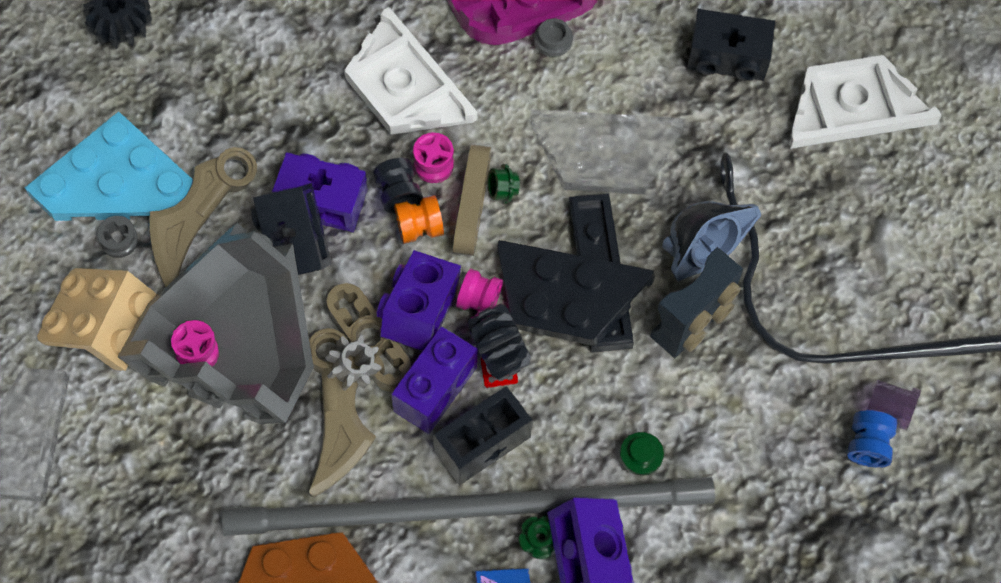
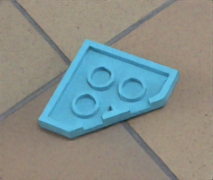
M118 111L27 185L25 190L55 221H72V217H95L96 220H105L112 216H123L130 220V216H149L150 211H159L175 206L188 194L193 179Z

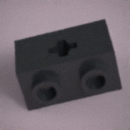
M697 9L687 69L696 70L706 75L721 74L738 77L745 81H764L771 62L776 20Z
M312 183L253 197L255 205L251 207V215L255 228L261 230L262 234L272 241L273 247L293 243L298 275L323 270L332 264ZM285 227L294 228L296 236L292 238L291 236H284L282 229Z
M505 386L433 434L434 452L460 486L531 438L533 419L510 389Z

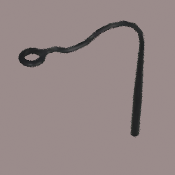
M724 152L720 161L722 185L729 205H738L734 194L732 160L730 155ZM754 225L748 232L751 245V259L743 279L744 305L753 328L768 345L796 361L830 364L957 356L1001 351V335H991L832 355L799 353L777 342L760 324L752 302L751 282L759 261V243Z

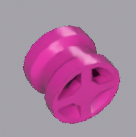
M432 132L422 135L415 142L413 148L414 169L416 175L421 180L436 184L445 181L452 174L454 168V148L448 137ZM439 159V162L433 164L434 160Z
M470 268L461 285L456 307L463 310L472 308L481 311L489 306H496L503 280L496 277L484 278L479 271Z
M192 320L180 324L174 330L171 337V345L180 364L204 361L212 367L216 364L219 357V347L215 340L214 332L209 325L202 321Z

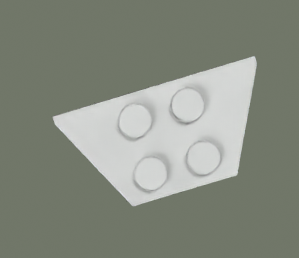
M385 8L381 13V21L372 34L368 33L361 44V51L352 58L345 69V78L391 135L475 122L478 115L477 110L391 8Z
M884 55L807 67L804 75L789 145L791 149L938 124L941 113L935 106L929 109L915 95L917 88L907 78L900 76L896 71V67Z

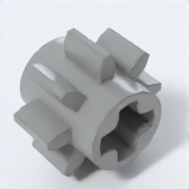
M360 335L355 342L350 344L342 336L336 342L340 352L335 350L329 351L325 356L327 361L333 363V370L327 377H336L343 382L342 389L345 391L356 381L364 389L370 384V378L366 373L373 375L381 370V366L374 363V355L379 348H370L365 344L364 335ZM350 355L355 357L354 363L359 366L357 370L351 368L352 361L347 359Z

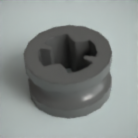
M123 216L108 217L98 227V241L107 255L114 258H122L130 255L138 245L137 232L134 229L133 223L128 218ZM119 231L123 235L124 240L116 243L111 234Z

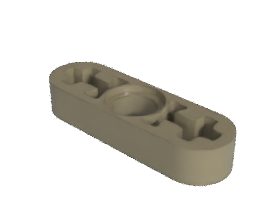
M474 144L470 146L454 234L453 253L471 256L475 254L492 147Z
M344 283L335 286L327 296L329 316L339 331L348 339L349 344L355 342L358 334L366 328L376 329L381 334L382 319L377 317L376 310L359 287ZM345 298L346 301L353 302L355 314L358 317L354 323L348 310L340 308L339 301ZM381 337L376 345L370 347L379 348L374 355V363L379 364L381 370L377 374H370V376L379 388L387 392H393L411 368V362L398 342ZM384 352H386V358L393 367L401 365L399 367V377L394 378L391 374L383 376L385 368L380 356Z

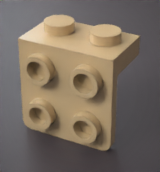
M75 268L62 281L61 290L50 311L42 321V327L37 335V339L47 346L86 349L113 370L126 371L128 365L117 356L147 304L158 294L129 271Z

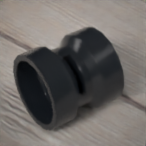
M407 158L386 160L373 170L376 186L382 189L383 192L381 202L384 211L387 213L395 214L394 204L407 201L418 206L423 198L420 186L413 182L415 171L412 162Z

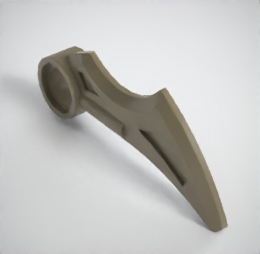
M232 147L222 152L219 157L195 166L192 186L184 199L168 209L150 211L149 232L152 253L165 288L179 276L183 261L195 236L229 191L238 192L244 190L252 183L257 173V163L249 151L243 148ZM232 159L241 161L246 167V176L239 180L228 177L224 170V164Z
M329 328L317 331L309 340L313 369L321 374L323 400V439L318 465L309 490L311 497H316L347 475L363 458L376 439V436L363 425L356 411L357 381L352 383L346 391L343 390V382L336 377H327L333 370V363L322 361L317 356V350L322 344L327 342L336 344L342 336L345 337L342 332ZM350 355L347 359L352 361L351 368L357 370L359 366L354 363L355 357Z

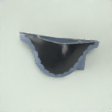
M704 201L690 205L682 210L672 222L671 236H668L662 244L663 249L674 257L671 270L675 279L681 281L701 273L704 270L707 256L716 247H719L729 256L760 218L761 212L759 207L755 204L726 205L714 201Z

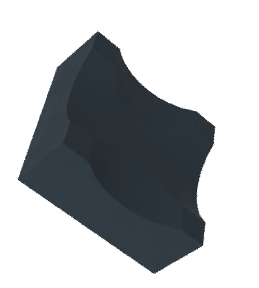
M716 247L707 256L704 270L691 285L677 292L669 293L659 303L658 311L661 316V322L651 331L650 337L673 358H676L685 348L689 352L693 351L707 333L704 329L713 321L720 324L733 310L735 305L731 302L741 290L738 282L743 268L719 247Z

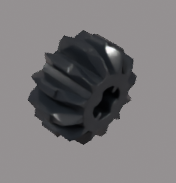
M90 0V2L83 4V13L86 19L85 25L88 32L95 36L101 45L111 42V45L116 50L122 42L126 41L133 47L135 36L146 38V27L152 25V15L149 10L150 4L148 0Z
M502 304L493 307L489 306L478 311V314L469 319L468 328L482 359L493 377L498 380L506 376L510 377L530 365L531 355L506 306Z

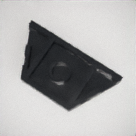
M499 240L497 245L510 314L518 330L596 346L609 332L611 324L621 319L631 308L630 303L645 286L649 288L655 279L654 270L502 240Z

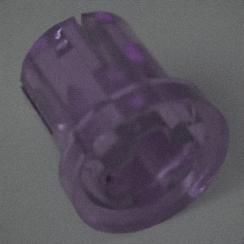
M877 380L867 410L880 411L892 415L900 424L899 428L907 431L921 390L913 387L912 391Z

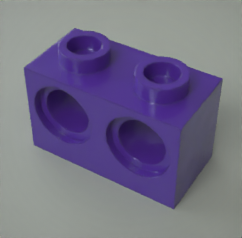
M413 250L407 264H399L392 282V288H394L392 293H384L379 303L377 317L382 319L380 337L423 351L442 326L456 297L461 265Z
M441 326L392 392L393 412L427 434H430L477 369L478 348Z

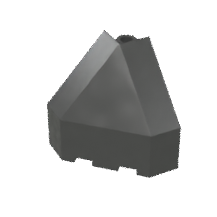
M236 222L147 304L117 357L153 383L166 387L170 380L185 387L188 390L189 397L217 408H221L224 402L245 410L243 413L244 418L258 424L286 423L314 368L293 243L273 247L272 241L267 236L255 231L248 232ZM198 320L205 322L211 327L219 347V357L213 367L205 361L180 364L177 361L176 354L172 349L171 337L174 330L180 324L186 321Z

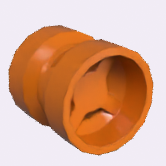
M435 195L422 198L419 206L410 204L407 201L394 204L403 244L415 242L419 236H423L424 232L431 238L444 235L441 212Z

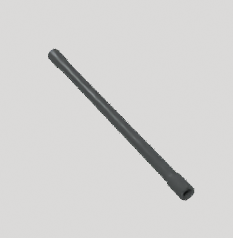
M712 477L674 479L670 482L343 504L282 508L223 509L222 528L224 536L263 534L276 530L547 513L573 498L617 499L618 508L667 504L674 506L714 504L715 487Z

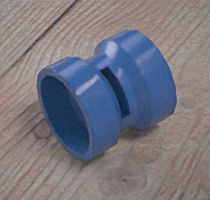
M862 410L856 412L852 422V429L856 435L849 443L848 459L867 467L882 468L890 466L893 458V448L890 446V439L896 435L897 419L880 411Z

